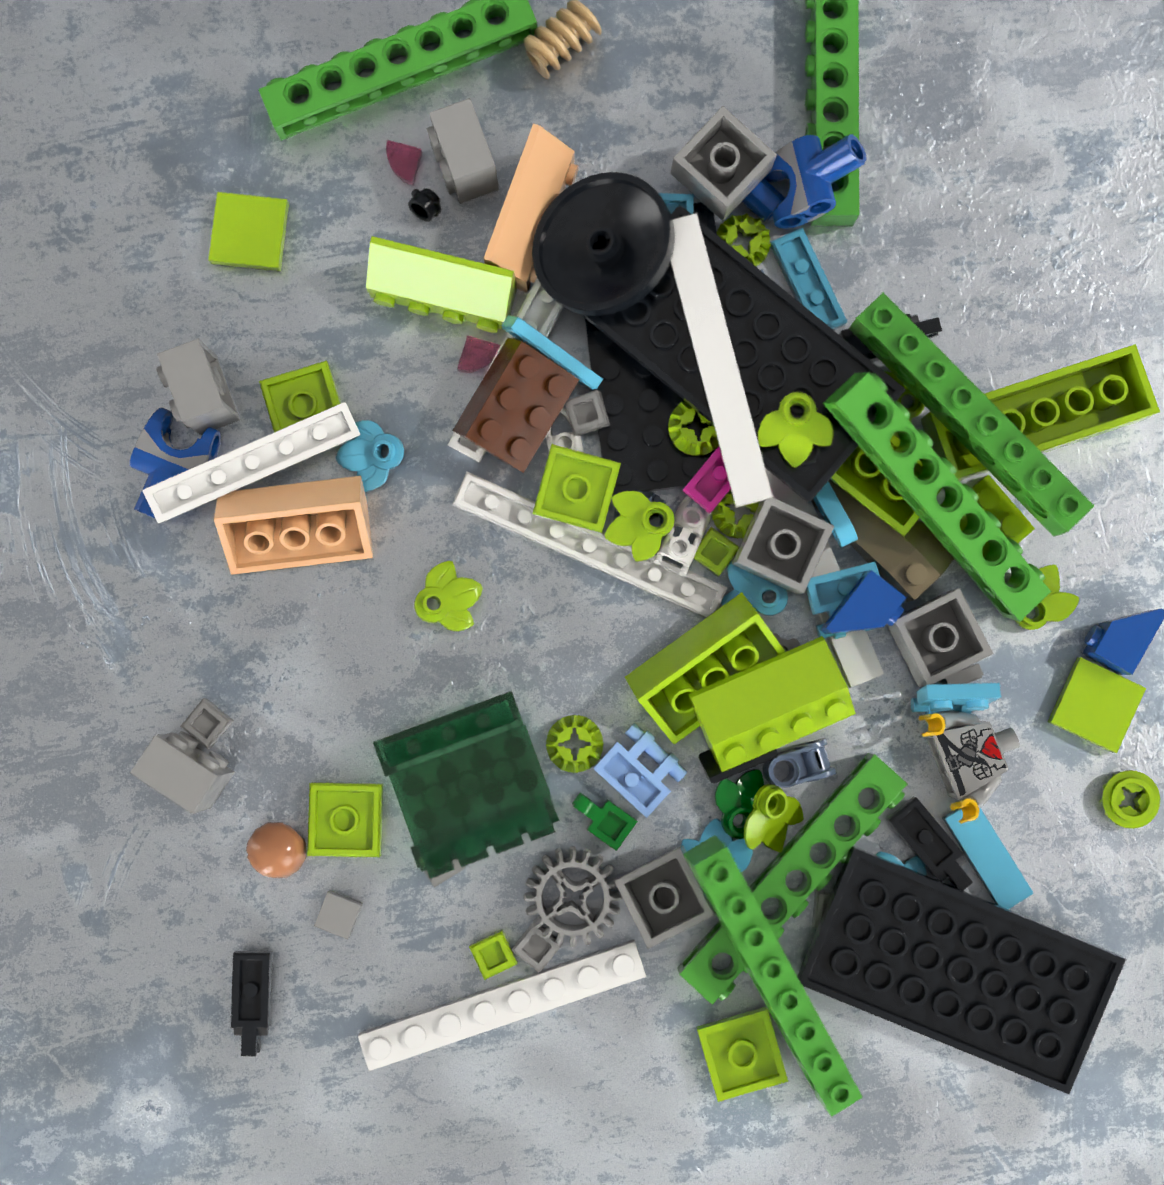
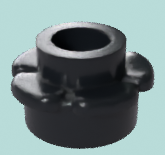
M424 188L421 191L414 189L411 192L412 198L408 202V206L419 219L429 222L433 217H437L441 213L440 198L435 192L428 188Z

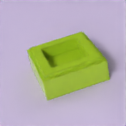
M710 527L702 538L693 559L719 577L737 553L739 546L713 527Z
M503 929L469 946L484 980L518 964Z

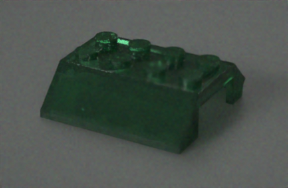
M512 691L373 742L385 777H390L413 841V845L410 848L417 868H420L421 872L427 870L430 879L455 870L453 864L455 859H458L461 867L490 857L487 847L492 845L496 854L523 845L522 834L527 832L531 841L555 833L553 823L560 820L531 737Z

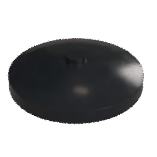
M607 172L581 179L560 193L541 217L535 232L532 249L536 276L544 290L558 304L572 312L587 316H601L622 311L643 299L658 284L666 272L673 254L675 242L673 219L670 210L658 192L649 183L636 176L620 172Z

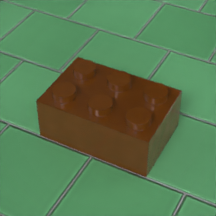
M507 338L452 431L510 467L524 473L580 379L523 341Z

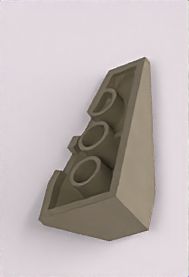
M829 479V483L849 517L858 537V540L850 543V545L867 563L876 561L880 577L907 597L904 600L905 603L916 600L953 562L954 558L923 522L917 520L903 537ZM812 499L811 502H812L813 506L819 511V509H818V507L816 506L814 500Z

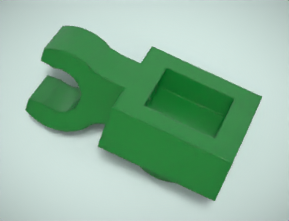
M580 792L572 803L574 808L592 820L586 829L615 851L619 849L638 822L608 799L602 807H599Z

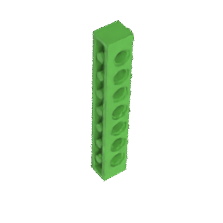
M470 0L457 10L449 13H437L429 21L417 26L408 25L402 27L396 34L387 38L372 39L364 47L355 51L337 53L330 61L320 65H307L300 69L297 74L290 77L272 79L265 87L258 90L273 127L282 141L524 43V38L528 35L535 36V29L538 28L537 20L528 0ZM494 17L504 19L502 23L497 25L488 22ZM461 30H469L472 32L468 37L460 38L456 36V34ZM429 43L439 44L438 48L433 51L423 49ZM396 56L407 57L403 63H391L392 59ZM364 69L374 70L368 77L358 76ZM331 82H341L340 87L336 90L326 89ZM302 94L308 95V99L300 104L293 103L297 96Z
M805 0V9H811V20H807L805 26V42L811 43V55H806L805 76L811 77V89H807L805 95V110L811 111V123L806 124L805 136H818L822 150H824V147L833 145L849 134L854 135L859 140V0ZM824 12H834L838 18H828ZM832 45L837 48L838 52L830 53L825 50L824 46ZM833 79L839 86L829 87L823 80ZM833 113L838 117L839 121L830 122L823 114ZM859 168L835 181L839 187V191L833 192L836 206L830 212L811 221V226H853L859 217Z
M884 292L856 317L849 327L851 332L1053 537L1069 532L1094 507L1068 478Z
M854 373L823 403L1001 615L1019 622L1023 620L1051 592L1043 582L1045 579L1044 574L1036 566L1026 562L1021 556L1023 549L1016 541L1010 537L1006 538L999 529L1001 527L1000 521L992 513L981 508L977 503L979 497L976 492L968 485L961 484L954 475L956 473L955 467L946 458L939 457L932 449L934 444L931 438L924 431L916 429L908 420L910 414L907 409L899 402H893L885 392L887 386L883 380L874 373ZM871 404L877 410L876 419L872 423L867 418V409ZM897 432L900 443L898 448L893 450L890 439ZM920 460L923 469L920 476L916 477L914 465ZM943 487L945 491V498L943 502L939 505L937 502V493L939 489ZM963 515H966L967 526L961 531L959 526L960 519ZM988 541L989 552L983 557L982 548ZM1010 568L1011 577L1010 580L1007 583H1005L1004 576L1006 571Z
M867 753L786 844L782 852L778 853L749 886L760 909L765 899L770 897L778 899V910L772 915H764L777 940L784 932L782 928L784 923L791 916L797 918L809 903L806 900L807 897L815 889L820 891L829 883L833 876L830 871L839 861L842 864L845 863L850 849L855 846L854 844L864 834L867 837L875 831L881 822L878 817L887 807L893 809L903 799L905 793L902 790L908 783L875 754ZM865 788H871L874 792V801L868 807H862L858 801L859 793ZM841 815H847L851 822L849 830L844 834H837L834 829L835 820ZM819 842L824 843L827 848L826 856L820 861H812L810 857L811 847ZM792 870H800L803 874L802 883L796 888H788L785 883L787 874ZM720 921L714 925L677 967L679 975L712 1005L718 998L723 1001L730 995L736 986L733 981L742 971L748 973ZM727 953L731 956L729 966L722 970L715 969L712 966V960L715 955Z
M714 835L683 853L816 1098L831 1117L863 1098L727 846Z

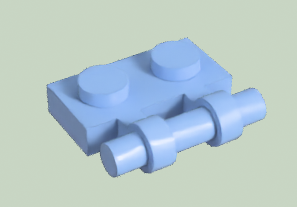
M634 723L625 734L635 744L627 751L617 741L593 769L647 818L671 792L661 780L669 774L679 782L687 774V771L678 763L679 758L672 752L668 754L654 741V735L648 730L644 732ZM643 751L658 764V767L652 773L637 760Z

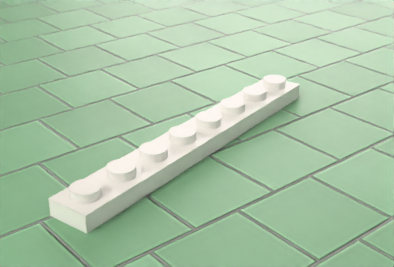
M631 940L548 968L540 973L537 972L360 1032L358 1039L368 1070L372 1071L646 977V973L635 940Z

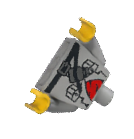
M956 710L920 715L918 720H926L928 723L927 732L921 734L923 737H926L949 797L955 799L963 798L950 805L951 810L962 809L963 818L958 821L960 824L977 819L979 809L988 801L1001 783V775L1008 770L1003 753L1020 747L1015 731L1010 727L994 733L990 722L980 721L974 714Z

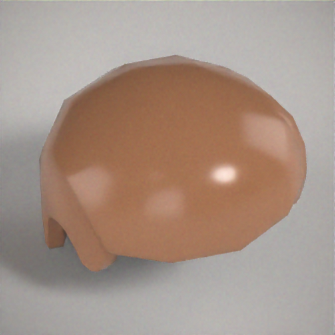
M267 822L255 829L249 838L246 848L247 858L253 868L263 876L288 878L299 871L305 861L306 842L290 825L281 822Z

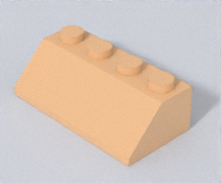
M534 123L483 258L485 264L514 271L516 288L524 292H528L530 284L534 283L537 279L533 265L532 249L535 232L541 217L552 201L566 189V186L574 184L579 166L575 165V151L543 127Z
M361 476L235 490L217 498L214 522L231 575L373 558L368 505Z

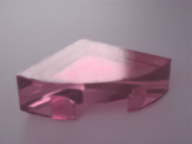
M387 140L386 154L392 171L400 180L414 186L422 157L421 148Z
M467 335L457 367L458 372L472 373L485 368L492 363L501 345Z

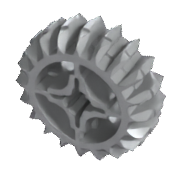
M571 846L569 849L570 857L564 858L562 850L558 848L555 850L556 862L553 863L548 855L542 857V861L547 867L545 870L540 866H533L532 872L539 877V880L527 878L526 880L528 887L536 889L535 892L524 893L525 901L535 902L534 905L526 908V914L534 915L538 913L539 917L532 922V926L536 929L545 923L547 927L542 934L545 939L549 938L553 931L557 932V945L562 944L564 935L570 936L571 947H576V936L579 935L583 936L585 945L591 944L589 932L593 930L598 938H602L604 932L599 925L603 923L609 928L614 926V921L607 914H620V907L611 904V901L622 900L620 892L610 890L617 887L614 881L618 878L607 880L606 877L614 871L612 865H607L602 870L599 868L603 862L602 855H597L594 861L590 862L588 861L590 849L585 848L582 858H577L576 847ZM577 867L585 869L593 875L581 881H572L566 874H563L561 869ZM552 876L560 891V895L553 902V905L546 909L543 902V888ZM601 884L604 892L603 902L599 911L594 916L590 911L586 898L593 891L594 887ZM565 886L573 892L583 889V894L579 895L581 907L572 900L568 903H563L564 898H567ZM565 912H573L581 920L583 919L585 923L568 925L557 921L554 917L560 916Z

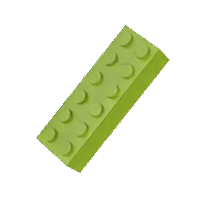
M1136 344L984 394L1042 453L1143 421L1160 413ZM931 412L920 419L924 432L933 441L932 449L939 457L946 458L955 467L956 473L954 475L959 481L988 472L985 466Z

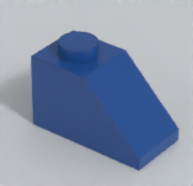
M872 570L867 571L856 582L821 627L820 631L824 634L877 629L884 627L886 624L892 626L902 615L904 609L901 607V604L907 597Z
M1162 608L1148 610L1094 625L1085 637L1084 643L1087 646L1082 654L1118 675H1133L1164 620V610Z

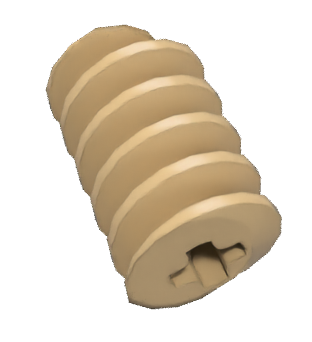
M570 0L567 3V9H559L556 12V18L550 17L546 20V27L539 26L535 29V36L528 35L525 37L524 45L532 65L541 76L548 79L550 77L547 69L548 65L552 66L555 70H559L561 67L557 57L561 56L567 62L570 61L569 47L580 53L582 47L579 39L581 38L590 44L593 40L589 31L592 29L595 33L601 35L602 30L594 14L578 0Z

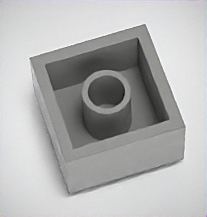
M469 98L430 112L432 126L426 129L436 161L440 164L449 195L456 193L461 204L499 190L496 166L471 99Z
M722 106L673 158L670 174L724 221L772 170L777 154Z
M199 338L157 354L161 366L157 367V373L163 386L170 388L173 400L169 401V405L177 421H182L187 428L190 427L200 435L208 427L218 429L240 421L217 355Z
M773 497L760 501L732 565L790 592L802 594L808 586L835 526Z
M960 588L948 591L902 614L892 626L886 624L918 687L932 685L993 654Z
M180 731L179 734L170 732L169 734L155 735L130 773L191 814L210 809L235 772L227 767L229 764L227 759L213 751H210L209 754L205 753L197 747L199 742L194 737Z
M683 845L614 881L648 949L715 915L713 908L683 856V853L687 852Z

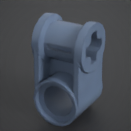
M826 738L798 745L793 749L780 752L776 758L764 762L762 771L765 780L775 786L787 788L837 774L835 768L830 766L826 753ZM784 760L789 766V774L786 779L779 781L775 778L773 769L777 762Z

